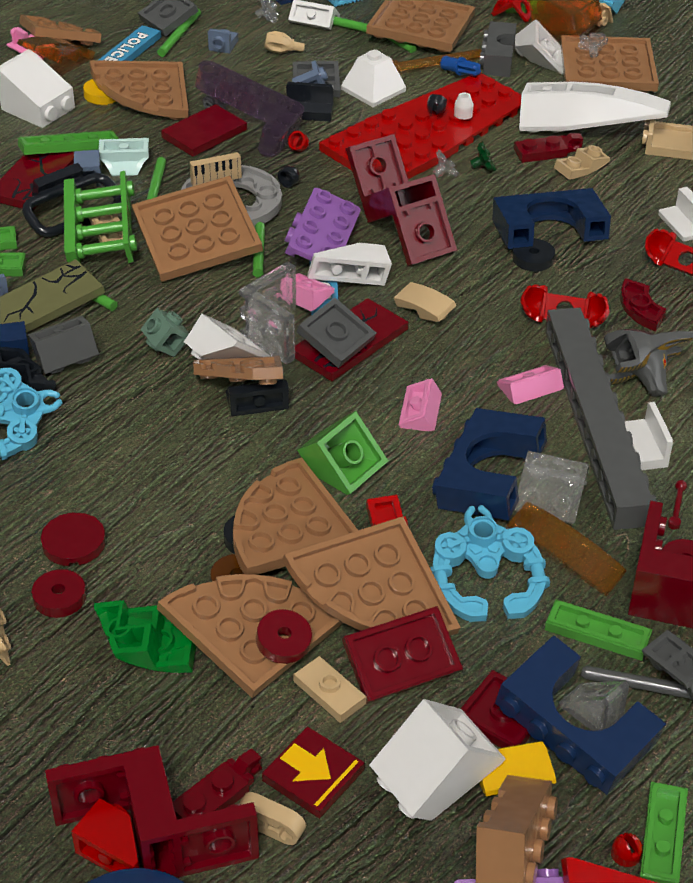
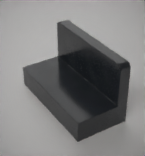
M287 82V101L284 109V119L331 122L334 110V86L332 84Z
M278 380L276 384L269 385L255 383L232 386L226 390L231 417L289 409V387L287 380Z

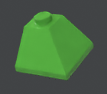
M357 411L348 414L319 432L297 450L317 478L346 495L351 494L388 462L385 454Z

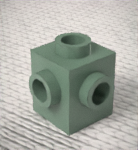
M159 308L155 309L140 329L147 337L146 343L152 349L162 351L172 357H175L183 347L184 341L189 334L182 325L183 319L177 313L171 310L167 313Z

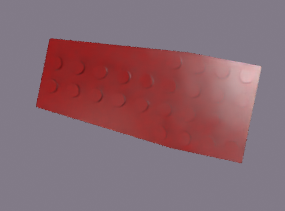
M482 73L476 76H468L391 109H384L381 113L331 135L319 142V151L352 170L345 148L394 134L409 180L457 153L461 144L468 146L473 143L474 136L477 134L480 136L486 135L488 128L493 124L496 127L503 124V118L506 116L511 118L516 116L518 109L521 108L522 95ZM460 93H469L471 95L474 107L473 116L470 119L463 120L454 116L455 101ZM432 94L441 95L447 99L446 108L439 115H436V112L431 114L427 109L428 98ZM374 159L372 163L373 169L380 173L382 171V163Z

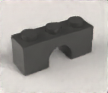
M490 21L489 30H484L479 63L481 66H484V75L510 77L517 23Z

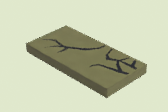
M75 259L0 296V324L24 321L26 333L104 294V287Z

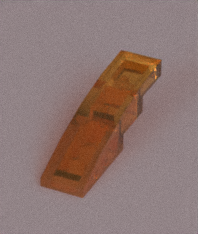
M30 37L19 39L17 42L18 45L25 49H30L37 55L59 64L62 63L63 58L77 62L79 56L93 60L95 54L94 51L83 46L53 37Z

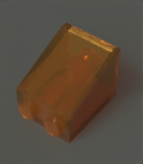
M528 0L532 22L536 19L551 35L578 36L602 20L599 0Z

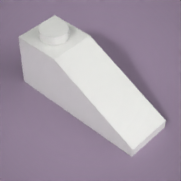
M356 243L314 253L307 277L308 279L385 286L392 263L385 245Z

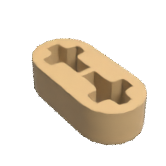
M248 792L244 795L239 804L254 802L259 832L287 845H294L298 842L307 826L302 816L294 810L260 794Z

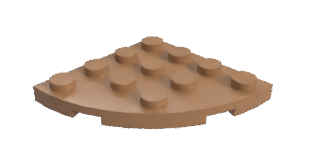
M90 60V71L94 82L106 95L120 103V105L152 115L169 117L172 120L188 117V103L182 62Z
M301 457L273 468L269 476L261 481L256 480L247 489L235 513L233 547L242 572L244 574L258 575L285 567L282 560L286 553L358 531V529Z
M403 516L286 553L283 556V563L302 591L325 612L355 629L362 631L438 606L450 636L458 634L461 629Z
M255 574L218 576L216 581L202 583L197 586L192 583L170 593L158 601L157 605L158 611L251 698L255 697L296 663H276L267 659L259 651L256 644V632L263 616L279 609L291 610L302 615L308 621L312 630V639L308 652L343 624V622L328 614L314 603L301 588L292 586V581ZM285 634L279 635L281 638H289Z

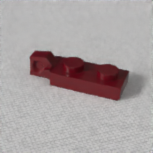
M569 133L567 136L552 135L546 138H529L523 141H515L514 150L522 163L567 157L570 152H576L577 148H582L583 137L580 133Z
M251 748L240 755L236 761L230 758L226 763L220 764L173 801L176 818L182 819L194 813H208L221 810L235 804L249 792V787L254 782L253 776L262 770V757Z

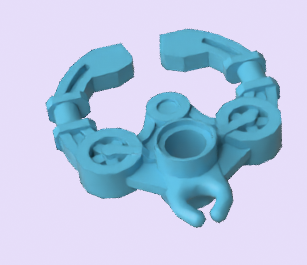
M12 368L0 369V424H8L7 438L4 440L0 439V457L2 460L20 451H27L33 448L38 441L37 426L43 414L51 413L63 404L61 399H57L52 405L45 404L44 399L46 397L57 399L60 397V393L53 390H34L23 383L19 372Z
M483 505L478 507V512L483 516L473 519L472 515L475 512V507L469 506L464 514L465 526L456 533L446 532L440 534L436 539L433 566L430 569L453 613L469 622L486 621L488 602L486 599L478 596L462 597L456 591L455 584L448 583L447 577L452 575V567L459 566L467 559L472 563L480 577L490 579L496 576L500 560L503 556L511 562H523L524 570L531 571L532 577L527 580L528 590L521 593H512L505 597L503 610L508 619L525 618L537 607L542 599L544 590L550 586V579L548 576H545L544 572L546 561L542 558L540 551L534 544V537L531 532L524 528L514 527L506 529L498 525L493 520L490 511Z

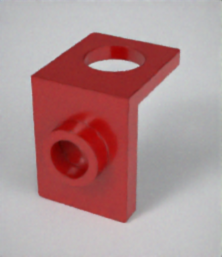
M498 0L491 14L496 16L513 7L526 23L529 21L534 8L528 0ZM521 3L525 5L527 13L522 11Z

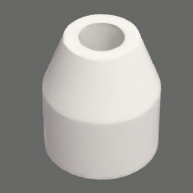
M460 93L455 101L454 116L458 119L465 120L473 116L474 103L469 93Z

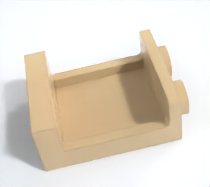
M655 119L645 120L641 143L646 145L645 154L693 160V126L658 122Z

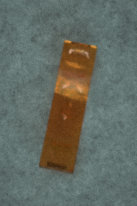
M526 502L507 524L509 529L519 527L531 532L536 545L577 572L582 580L605 596L610 593L627 572L621 564L584 535L554 515L529 502Z

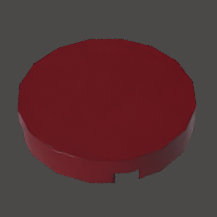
M72 512L59 515L49 521L43 528L40 539L44 555L51 562L62 566H70V563L78 562L79 565H82L97 558L104 550L106 535L103 524L96 517L86 513Z

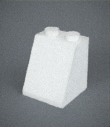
M27 49L0 65L1 110L44 128L75 108L73 87L32 50Z
M423 699L369 766L378 775L377 782L379 785L397 798L399 809L407 817L432 821L499 767L506 758L462 709Z

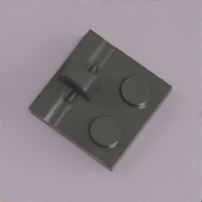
M154 0L138 12L140 20L154 29L161 30V34L166 37L187 21L190 16L196 14L198 8L190 0Z
M333 298L303 321L296 331L338 368L374 340L376 332L336 298Z

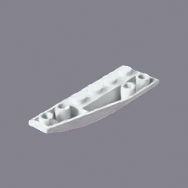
M526 83L521 97L520 131H528L530 133L539 131L558 133L567 130L661 119L668 116L671 101L648 93L600 83Z

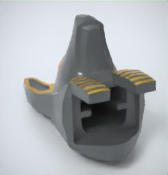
M621 329L607 333L604 337L605 344L608 350L612 351L617 365L615 367L617 373L610 374L611 384L623 383L637 376L651 396L660 397L667 395V359L681 353V348L674 345L693 340V332L673 331L654 334L638 329Z

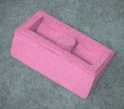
M300 273L282 276L278 282V296L309 311L317 309L334 293L335 289L315 279H308L307 276Z
M548 365L497 381L498 387L513 404H520L564 388L561 369Z
M432 378L407 386L398 424L400 428L421 431L435 430L442 393Z

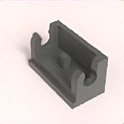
M666 630L642 649L643 655L649 658L654 668L659 671L664 670L687 688L690 696L693 698V648L671 631Z

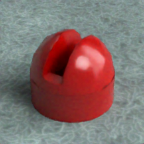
M294 131L288 138V145L291 149L302 152L308 148L309 139L303 132Z
M628 832L618 835L612 843V859L623 867L637 865L641 860L643 852L640 839L635 834ZM629 845L633 849L634 853H631Z

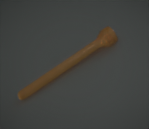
M475 49L402 62L394 59L392 61L398 73H400V71L440 65L441 59L446 55L453 58L464 57L466 60L480 58L482 50Z

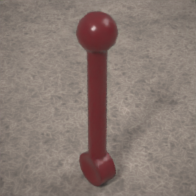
M678 480L675 483L677 493L673 516L668 520V527L673 530L679 529L681 525L679 513L683 491L687 488V483L684 480Z

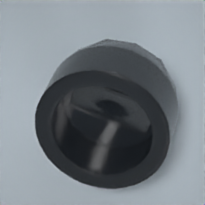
M437 94L430 95L427 102L428 111L431 114L436 112V115L443 113L446 108L447 99Z
M286 166L278 172V180L286 188L292 187L299 181L300 174L296 167Z

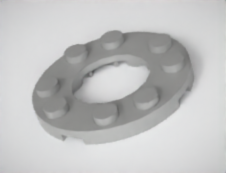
M241 165L242 178L232 181L235 187L247 189L256 197V201L252 206H245L255 228L258 222L266 223L277 215L282 206V192L280 183L268 172L252 166ZM191 177L183 184L181 190L192 187Z

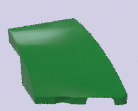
M124 600L94 603V609L116 659L154 671L169 673L193 672L196 645L157 610V605L128 608Z

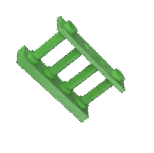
M120 171L121 185L89 190L77 189L74 178L64 180V252L68 263L75 259L81 263V259H85L86 255L125 250L128 263L134 262L133 251H137L138 248L136 236L132 235L131 196H135L133 181H128L125 171ZM121 195V203L88 208L80 206L86 200ZM122 213V221L82 226L80 224L86 218ZM123 231V239L87 245L81 243V240L88 236Z

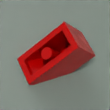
M99 798L71 831L75 853L109 873L117 870L139 868L129 813L118 804L111 805Z

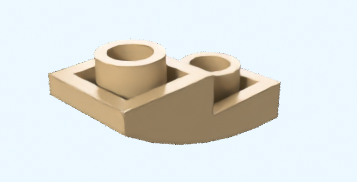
M590 145L585 148H577L575 157L569 156L568 158L556 159L554 169L569 180L576 179L600 169L609 163L610 157L603 153L600 147Z
M412 282L393 298L397 307L414 309L417 311L420 319L435 322L445 319L448 313L456 307L455 301L441 292Z

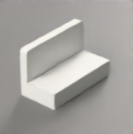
M293 0L288 20L290 23L331 30L334 17H340V13L334 6Z
M688 187L679 188L676 206L659 209L658 215L682 241L693 240V192Z
M648 402L645 419L625 421L626 430L632 434L633 449L640 455L641 470L668 467L673 439L655 402Z

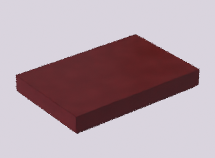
M214 104L161 130V136L166 141L194 157L246 131L247 122Z
M438 606L342 638L361 692L367 696L366 704L442 679L463 670Z

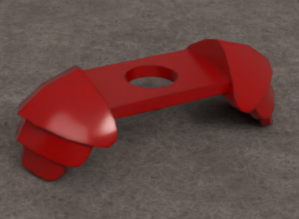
M654 229L646 237L645 249L649 258L659 266L663 264L693 276V262L690 265L684 266L678 261L679 257L684 253L693 255V247L675 241L677 235L674 232H668L665 229Z
M534 284L527 286L520 299L524 312L529 318L537 322L547 320L548 310L557 309V306L563 302L569 303L572 308L581 307L584 318L589 320L590 328L602 324L610 313L606 296L600 293L589 292L586 298L551 294L548 293L546 285L539 286Z

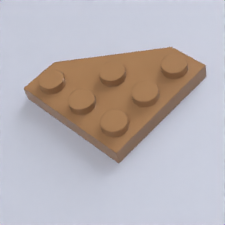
M20 14L19 23L26 28L25 30L44 41H49L50 38H58V41L62 43H71L72 40H78L80 44L90 46L93 45V42L101 43V33L95 29L86 28L83 31V28L77 27L74 24L59 21L57 25L55 21L49 20V18Z
M280 356L198 359L193 362L194 375H200V379L224 377L229 378L230 382L259 380V384L262 385L276 384L277 379H283V367Z

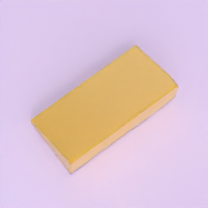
M539 741L498 749L506 758L505 761L479 782L485 796L498 795V790L507 775L552 781V784L556 783V776L544 742Z

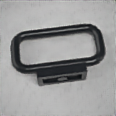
M79 163L34 179L32 197L23 204L22 213L28 224L37 234L43 237H55L64 233V222L53 227L43 226L33 213L35 206L63 196L64 180L74 178L77 189L94 183H100L105 187L115 186V182L109 176L102 173H93L83 177V168ZM121 195L113 196L114 201L110 204L121 203ZM89 218L84 219V222H80L82 226L91 223Z

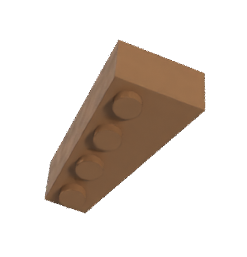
M507 775L498 790V797H494L491 802V810H486L483 822H479L477 825L476 883H536L538 864H541L543 861L545 841H549L551 820H555L558 798L552 796V781Z

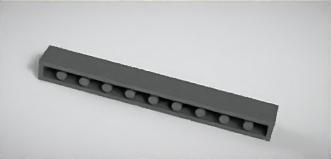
M581 307L548 310L545 333L557 368L561 369L563 385L613 530L645 527L650 500L656 501V497L651 495L648 489V476L646 473H642L640 455L633 449L632 434L626 430L623 411L618 409L617 394L612 392L610 375L605 373L603 369V357L597 353L596 338L590 334L589 320L584 318Z

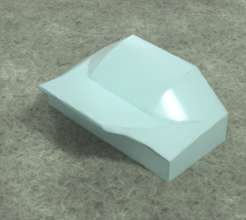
M149 138L99 139L100 160L106 165L111 176H120V171H125L126 176L138 175L143 163L149 158Z

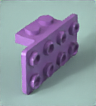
M314 188L303 213L297 212L291 225L292 227H290L284 241L289 244L285 253L293 257L297 254L312 261L314 253L346 246L361 209L352 202L341 199L327 190Z

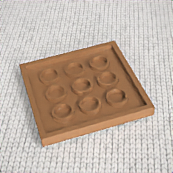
M385 0L367 24L366 34L373 35L376 38L393 39L398 43H412L421 48H435L440 52H452L473 18L475 7L445 0Z
M561 35L560 45L564 82L600 83L644 93L658 91L659 81L650 38Z
M230 175L131 205L161 282L263 251L262 242Z

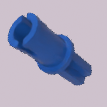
M446 55L440 62L441 69L455 72L459 76L463 74L476 76L481 73V65L479 63L467 61L464 57L453 58Z

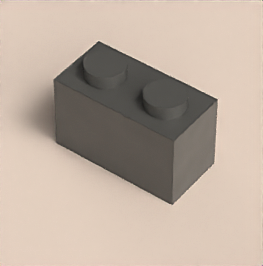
M82 315L28 334L37 363L45 374L61 372L65 369V366L73 363L82 364L92 359V356L99 354L90 323Z

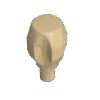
M272 31L266 33L264 48L270 52L281 54L288 51L292 52V50L304 51L305 43L295 42L294 39H291V37L283 32Z

